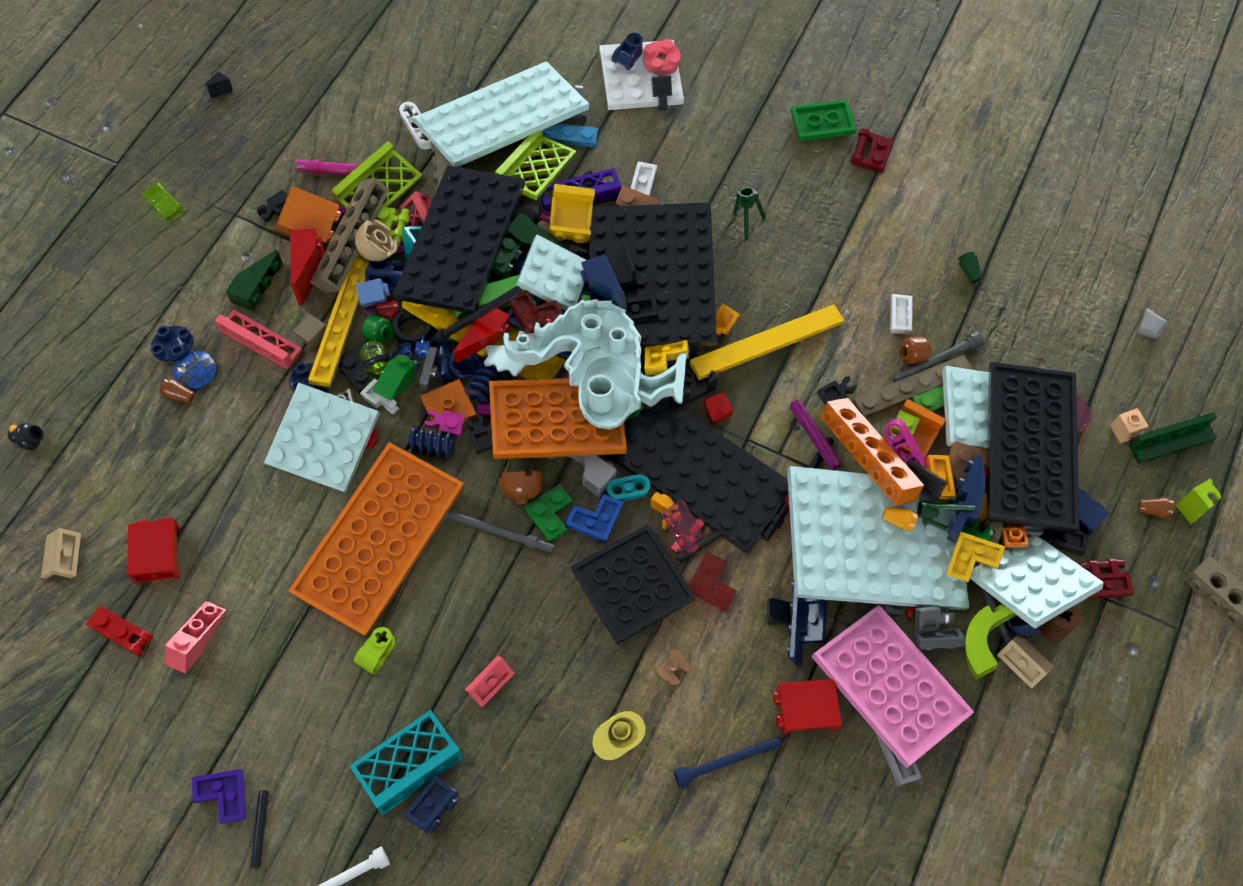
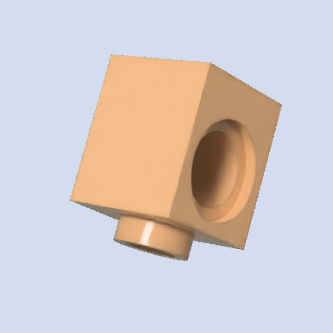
M1136 408L1118 415L1110 427L1120 444L1142 434L1147 429L1148 424L1139 409Z

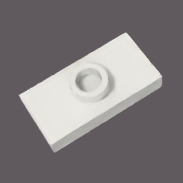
M891 295L890 333L911 335L912 296Z

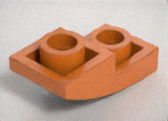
M1003 523L1000 537L1005 548L1029 547L1025 527Z

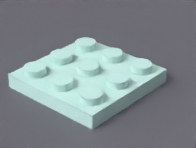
M536 235L516 286L567 311L570 305L574 306L577 304L584 285L580 276V271H583L581 262L586 260Z

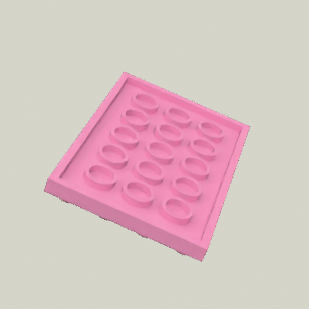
M880 605L812 655L815 662L830 679L835 681L838 689L906 768L911 766L974 713Z

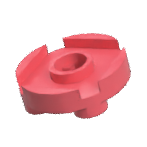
M671 40L656 41L645 46L643 65L649 72L652 70L660 76L670 75L680 65L681 53ZM663 56L665 57V60H662L658 57Z

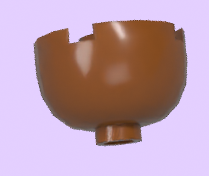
M521 471L498 474L500 491L507 499L515 500V504H529L528 499L537 497L541 492L543 473L541 471H532L529 474V472Z

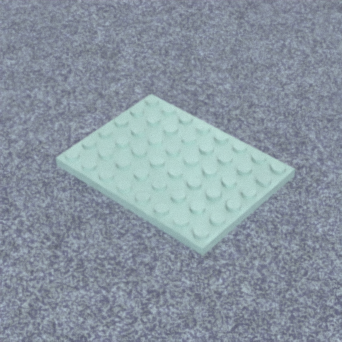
M790 466L787 469L795 597L912 607L937 606L940 609L948 608L950 610L963 611L969 609L966 582L946 576L958 538L955 543L946 539L949 534L948 531L931 524L922 523L923 518H918V516L913 531H904L882 520L885 507L913 510V513H917L919 501L930 500L929 498L920 493L916 501L895 506L868 474ZM939 510L938 517L932 520L948 526L951 518L956 519L957 516L955 510Z

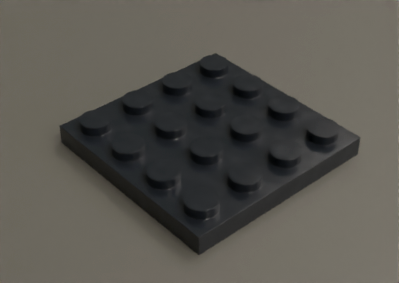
M648 524L571 566L573 575L616 645L696 599Z

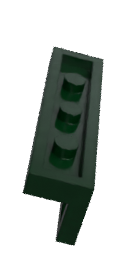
M1212 412L1139 434L1130 443L1129 448L1137 463L1141 464L1213 442L1217 436L1210 424L1217 416Z

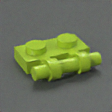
M381 207L375 220L382 222L391 230L392 234L390 236L393 241L396 239L397 247H399L401 241H403L402 229L410 221V211L403 208L401 214L397 216L396 208ZM394 225H397V228L394 231H392Z

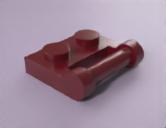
M865 128L860 129L855 154L851 157V164L884 173L893 138L871 133ZM866 141L872 143L867 159L862 156Z

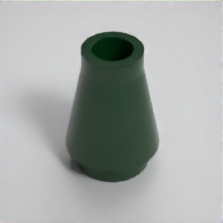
M974 252L961 255L958 258V264L970 280V283L982 280L978 256Z

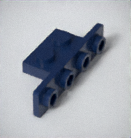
M793 579L792 591L794 597L790 603L792 622L789 624L791 644L788 645L787 653L795 665H802L803 644L825 643L827 600L795 597Z

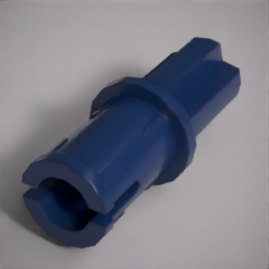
M449 340L444 343H438V357L436 358L439 369L438 378L444 381L452 378L449 367V357L451 355Z

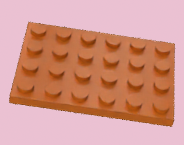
M569 378L489 381L493 459L626 454L627 446L624 423L610 430L597 428L592 425L580 410L579 386H570Z

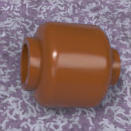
M923 336L906 338L899 347V355L907 364H918L927 361L930 357L931 345Z

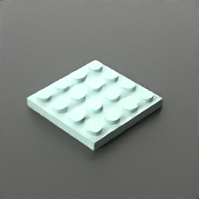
M945 366L942 369L947 446H952L954 441H958L988 451L989 372Z
M298 383L264 463L347 493L380 413L377 410Z
M1039 536L1028 537L1029 547L1008 548L1004 550L998 569L979 564L973 568L970 576L972 581L1033 628H1037L1100 591L1103 587L1101 580L1042 540Z

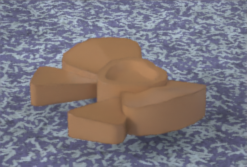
M670 649L668 658L663 665L655 668V672L660 679L668 681L669 685L680 684L673 671H676L678 667L685 672H689V661H685L686 658L681 651Z

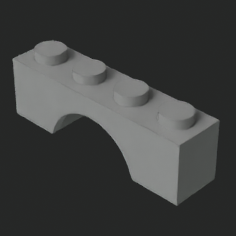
M598 455L568 456L574 458L582 465L584 469L583 486L599 498L607 490L608 483L616 479L617 470L615 466L609 461H603Z

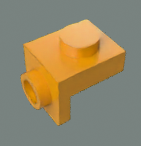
M723 303L716 312V332L719 336L721 333L727 336L741 316Z
M656 492L653 495L650 507L665 516L661 528L666 530L669 525L673 526L679 517L677 514L678 505L673 503V500L665 494L661 495Z

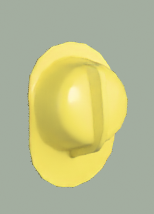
M624 711L613 715L596 729L592 741L594 752L604 760H614L621 757L642 741L646 729L644 720L632 711Z

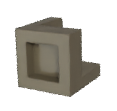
M309 313L293 332L304 340L308 349L313 352L322 342L326 325Z

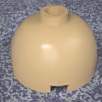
M375 219L371 222L366 220L355 235V244L359 254L374 262L386 260L397 250L396 239L393 241L390 236L392 234L391 230L385 224Z

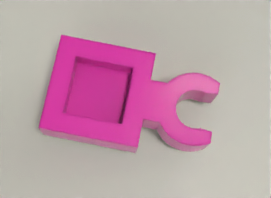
M428 410L427 415L435 419L432 422L425 421L427 428L438 426L442 434L450 432L452 436H461L465 414L444 410L441 416L434 410Z

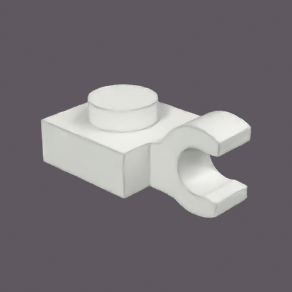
M374 379L360 393L361 397L376 409L383 405L389 413L394 415L399 410L396 406L397 402L394 399L391 401L374 393L373 388L377 383V380Z

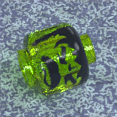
M377 341L365 343L359 352L363 367L371 373H382L387 363L391 360L385 345Z

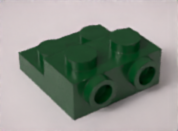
M507 235L505 236L491 272V277L500 281L504 275H509L514 266L511 264L512 261L517 262L518 257L522 253L520 250L521 243Z

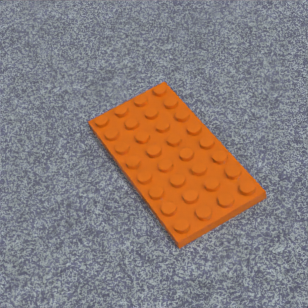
M389 442L288 592L367 638L465 487L464 483Z

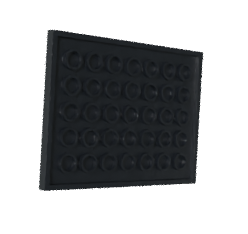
M711 202L592 207L589 259L604 254L606 256V251L620 248L621 238L625 237L637 277V284L622 288L625 299L653 293L655 295L658 314L631 319L641 336V349H645L648 346L677 343L683 340L688 341L689 347L717 346ZM589 288L590 300L607 301Z

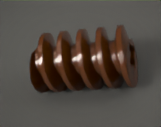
M1071 607L1045 622L1040 632L1045 638L1053 642H1059L1078 626L1081 621V613L1076 607Z

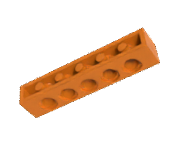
M848 398L827 402L821 419L895 506L916 501L924 485Z

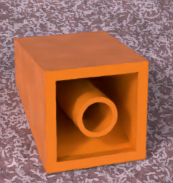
M292 186L287 194L274 231L290 236V230L315 228L318 237L321 236L322 244L324 245L326 241L330 242L334 233V230H331L333 222H338L341 214L338 211L339 204Z

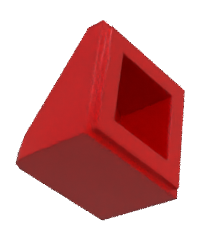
M724 392L704 401L703 407L712 424L732 417L733 408Z

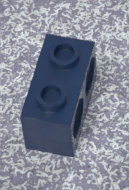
M391 260L369 261L365 269V282L381 278L384 283L388 284L390 292H394L406 262Z

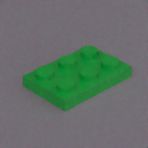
M847 99L791 106L790 112L799 142L854 135L857 129Z

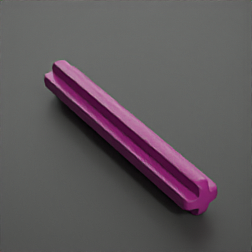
M798 399L792 401L790 409L831 470L839 468L841 466L840 459L801 401Z

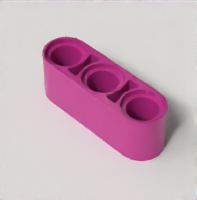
M892 419L884 429V436L889 446L905 464L908 459L912 458L926 468L925 459L906 423L901 419ZM890 427H898L901 431V434H893L890 430ZM901 446H907V447H909L910 450H911V453H910V454H905V453H903V452L901 451L900 447H901Z

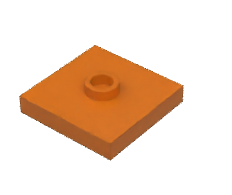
M460 379L420 395L427 412L428 410H434L441 416L444 410L465 414L464 422L468 418L471 420L477 417L469 397L464 392ZM429 416L430 419H431V421H434L435 418L432 417V416ZM438 426L435 427L437 433L439 431Z

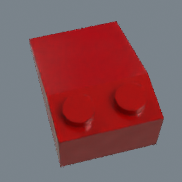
M315 228L290 230L291 286L299 306L304 304L314 286L310 283V280L325 253L321 236L318 237Z

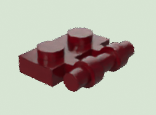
M1107 558L1106 561L1092 559L1078 564L1103 582L1102 589L1088 597L1087 600L1125 597L1134 594L1129 572L1119 571V568H1125L1124 559ZM1107 569L1109 571L1108 574H1100L1099 570Z

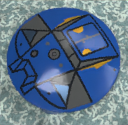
M202 351L189 352L186 356L177 360L173 367L174 379L194 392L210 383L218 373L212 356Z

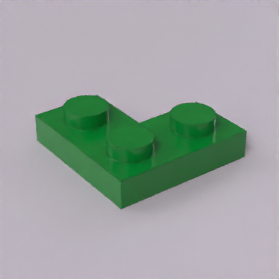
M558 484L524 506V511L546 541L552 543L567 533L566 526L556 514L573 504V500L561 484Z

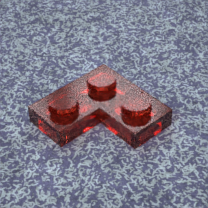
M528 290L523 291L508 301L526 334L534 331L536 322L540 324V328H543L549 322L553 323L560 314L564 315L556 300L536 306Z
M707 551L688 587L695 597L727 612L737 590L718 581L727 561Z

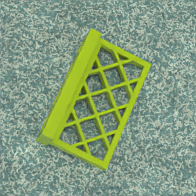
M543 130L528 136L495 171V174L523 179L534 176L535 180L525 181L522 194L537 200L576 156V150L544 137ZM545 144L551 147V149L542 150L541 147ZM558 153H565L568 156L559 157ZM554 154L555 158L545 159L544 155ZM540 156L541 160L532 161L531 157ZM548 164H558V167L555 168L548 167ZM541 165L545 167V169L535 170L534 166ZM530 167L531 171L521 172V168ZM548 175V178L539 180L538 176ZM537 186L538 189L534 192L527 187Z
M387 141L331 190L332 200L338 204L340 203L347 209L349 203L345 200L349 196H354L362 180L374 178V174L377 172H386V179L377 180L382 184H386L387 188H389L388 184H400L401 188L398 192H388L386 196L387 202L381 207L389 208L413 187L423 175L394 150V146ZM395 158L400 163V167H388V162ZM388 172H400V180H389ZM402 172H411L415 177L411 180H403Z

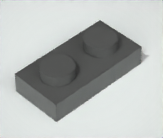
M959 627L940 628L938 631L918 633L913 630V639L919 649L930 651L934 648L955 649L956 647L965 646L966 638Z

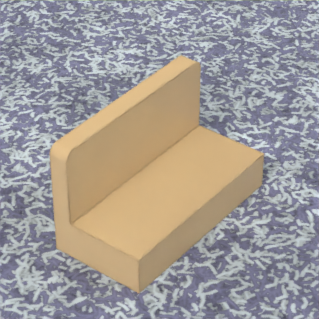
M59 528L47 535L41 578L47 579L52 575L67 578L76 576L81 533Z
M1019 635L997 654L1031 689L1054 667L1023 636Z

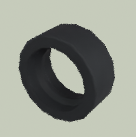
M403 308L393 318L392 327L394 335L402 346L416 348L417 341L421 342L422 336H425L424 340H428L433 336L434 328L431 324L423 321L425 329L420 334L415 336L403 334L401 326L407 320L419 319L423 321Z

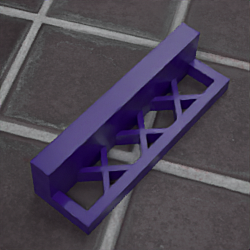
M615 168L551 183L541 195L543 210L551 213L552 197L546 198L545 192L553 191L554 184L588 188L583 186V184L591 181L595 183L593 187H589L590 189H595L593 205L617 200L622 186ZM612 176L614 181L606 183L602 179Z

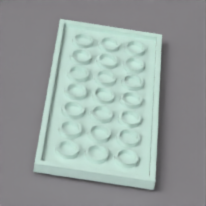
M546 61L414 117L415 124L453 166L459 167L589 109V103Z

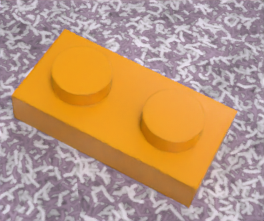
M928 455L925 458L926 468L948 483L939 499H953L956 497L949 456Z

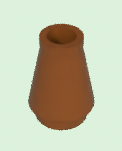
M166 378L160 387L159 394L163 395L166 399L183 401L190 404L195 392L173 378Z
M1168 497L1140 499L1138 511L1166 519L1173 515L1174 501L1168 499Z

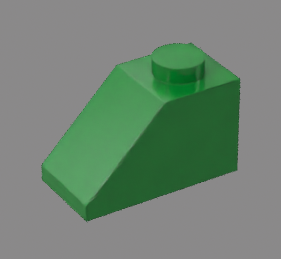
M398 354L387 363L373 388V392L392 401L412 385L417 362L410 360L407 356Z

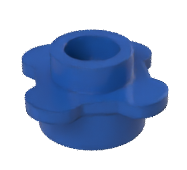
M422 336L421 342L417 341L415 354L419 355L420 361L422 357L426 358L431 341L424 340L425 336Z

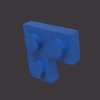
M603 494L595 513L574 505L565 526L607 543L624 502Z

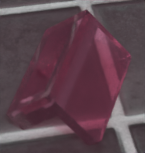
M678 500L662 512L661 515L681 551L693 553L699 548L696 541L703 534L685 501Z

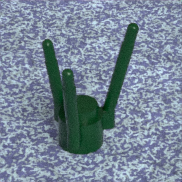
M743 187L736 192V202L733 215H736L739 204L744 208L745 240L749 238V208L753 207L755 202L762 219L766 218L759 200V192H755L751 187Z
M957 499L937 500L936 502L920 500L917 506L918 518H923L922 523L931 524L948 531L946 530V525L932 520L938 517L939 510L975 511L977 508L975 506L949 505L958 504L959 500Z

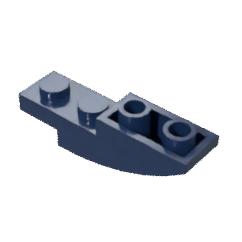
M977 454L974 461H968L964 470L967 476L965 479L960 478L955 488L959 491L955 498L960 500L958 505L975 506L977 509L975 511L955 510L958 515L956 519L951 518L946 530L950 531L946 539L954 543L964 525L970 528L973 527L984 500L985 469L982 456Z

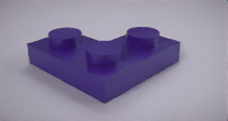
M242 769L192 777V794L195 804L218 800L219 823L221 824L246 820L244 771Z

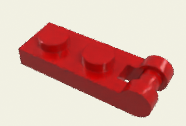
M101 605L85 624L90 629L138 657L142 654V648L147 642L150 643L153 639V636L145 630L138 628ZM135 636L139 637L134 644L131 643Z

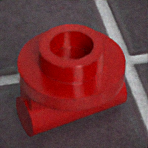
M396 299L376 304L379 316L390 321L400 311Z

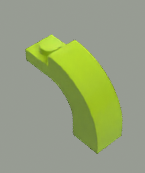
M1004 604L996 607L994 613L989 605L984 607L975 615L968 627L964 646L965 658L976 680L996 670L998 666L997 661L988 648V634L995 627L1017 616Z

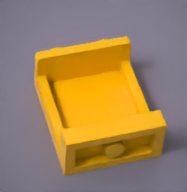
M554 184L549 225L550 237L558 241L567 239L573 240L576 243L589 242L595 189Z

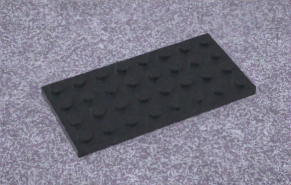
M447 165L393 293L394 299L467 314L476 311L525 187V179Z
M991 362L989 364L987 521L1075 533L1079 530L1076 373Z
M667 397L662 398L652 407L644 404L643 410L639 415L633 417L624 427L627 446L626 454L606 455L631 474L646 476L650 481L651 488L661 495L669 496L673 503L694 518L702 520L704 525L713 531L720 532L723 538L746 554L767 528L774 514L782 507L785 502L784 499L789 493L787 478Z

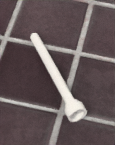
M381 846L372 851L373 854L369 855V859L318 886H340L372 868L383 869L390 865L389 859Z

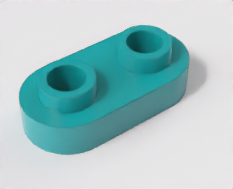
M641 474L613 479L607 485V496L620 501L643 498L650 491L649 479ZM641 486L643 489L637 490L635 487ZM620 490L622 493L615 494L614 491Z

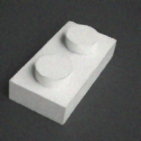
M638 161L631 189L650 196L657 165Z

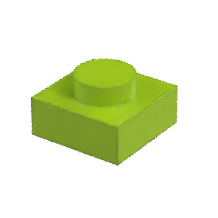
M900 410L897 419H901L906 423L913 436L920 418ZM892 426L891 431L901 434L898 427Z

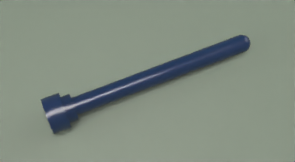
M775 737L692 769L680 767L673 771L676 782L680 789L689 786L693 778L779 747L783 744V740L780 737Z

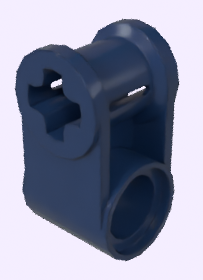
M639 33L628 34L620 46L615 49L611 61L625 66V69L628 71L631 70L635 62L642 55L643 37Z

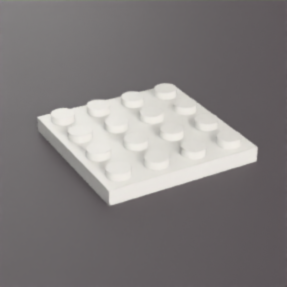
M643 42L642 55L629 71L625 69V66L611 61L615 49L620 44L599 45L608 110L658 106V97H652L651 77H659L660 75H657V72L652 70L649 72L643 65L644 48L647 44L653 42ZM663 56L658 57L662 60H665V57ZM677 67L674 73L665 75L671 76L672 96H667V106L684 104L679 68Z

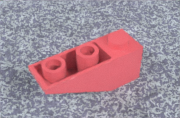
M205 601L165 645V665L186 674L201 656L225 615L226 609Z

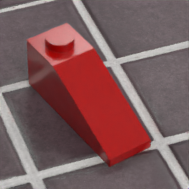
M496 308L476 320L455 348L454 361L459 362L485 349L486 346L498 342L501 336H504V333H508L510 329V315Z

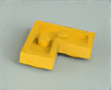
M683 340L677 343L645 347L644 370L646 376H657L667 371L668 361H677L681 354H686V358H689L688 341Z
M960 532L946 576L968 583L975 562L998 569L1005 546Z

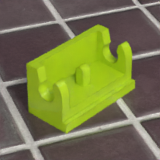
M1211 478L1193 488L1176 505L1191 525L1214 506L1212 500L1208 498V494L1214 495L1218 501L1221 499V494L1212 484Z

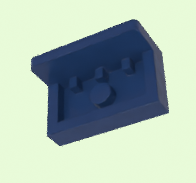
M435 776L403 815L425 834H428L430 830L434 832L441 824V817L446 810L450 812L458 803L457 797L459 794L457 790L451 788L439 777Z

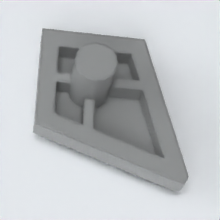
M1147 308L1140 323L1138 334L1157 339L1168 323L1165 319Z

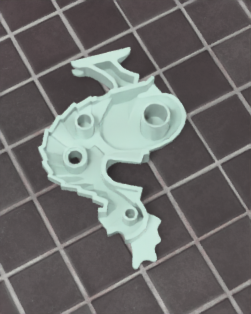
M598 299L590 301L582 300L574 306L570 305L564 315L560 314L553 323L549 322L543 328H540V324L536 322L534 333L525 334V332L519 331L516 341H509V334L504 333V345H488L485 347L488 357L484 364L485 366L495 365L498 372L508 370L513 376H516L525 365H536L560 352L571 351L572 353L565 362L564 367L569 371L570 386H579L580 410L592 425L597 428L610 430L621 426L630 414L640 409L641 402L652 407L662 398L673 396L677 403L682 404L686 354L679 355L674 366L657 376L647 377L641 373L640 361L641 336L634 327V322L626 315L625 309L612 304V301H598Z

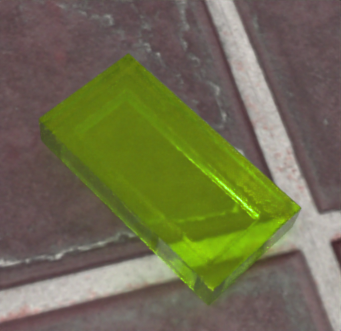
M155 183L141 193L142 197L167 222L183 211V207L159 183Z

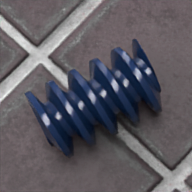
M488 355L482 358L478 369L474 371V376L470 378V382L466 384V389H464L468 397L483 404L488 403L486 396L490 397L489 381H497L503 372H498L495 365L485 366L484 361Z
M413 426L408 437L407 449L409 451L411 448V452L414 454L419 450L420 455H425L428 451L430 457L436 454L437 458H442L445 454V458L450 460L454 453L456 437L451 439L450 432H447L444 438L440 430L434 436L433 429H430L428 434H425L424 427L417 433L416 426Z

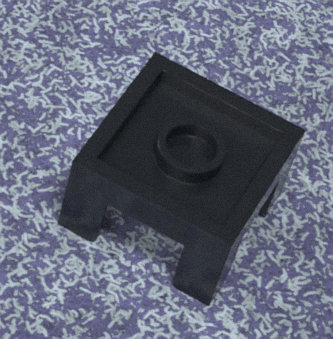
M698 347L689 348V358H686L682 404L677 403L680 407L716 390L718 377L713 370L709 377L699 380L689 364L691 359L701 356ZM668 361L667 370L670 369L672 366H674L676 363H674V364H672V365L669 366V361Z

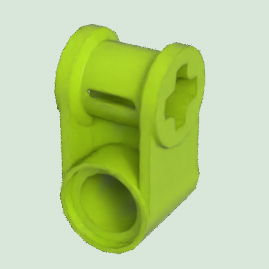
M385 627L375 629L366 643L356 653L354 663L375 675L395 647L396 641L391 631ZM381 638L388 639L386 643L383 641L380 643L379 641Z

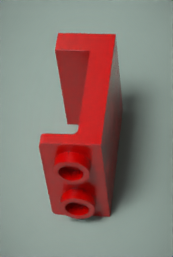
M163 517L157 521L138 520L136 523L128 524L127 576L134 583L180 578V568L177 565V531H180V526L175 519Z
M833 679L779 683L776 691H773L774 705H778L779 714H776L777 728L781 729L782 735H787L789 732L828 729L829 732H833L841 728L842 722L836 684Z

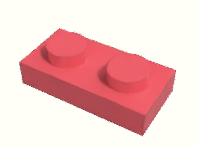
M497 655L465 690L479 706L483 707L515 673L504 659Z

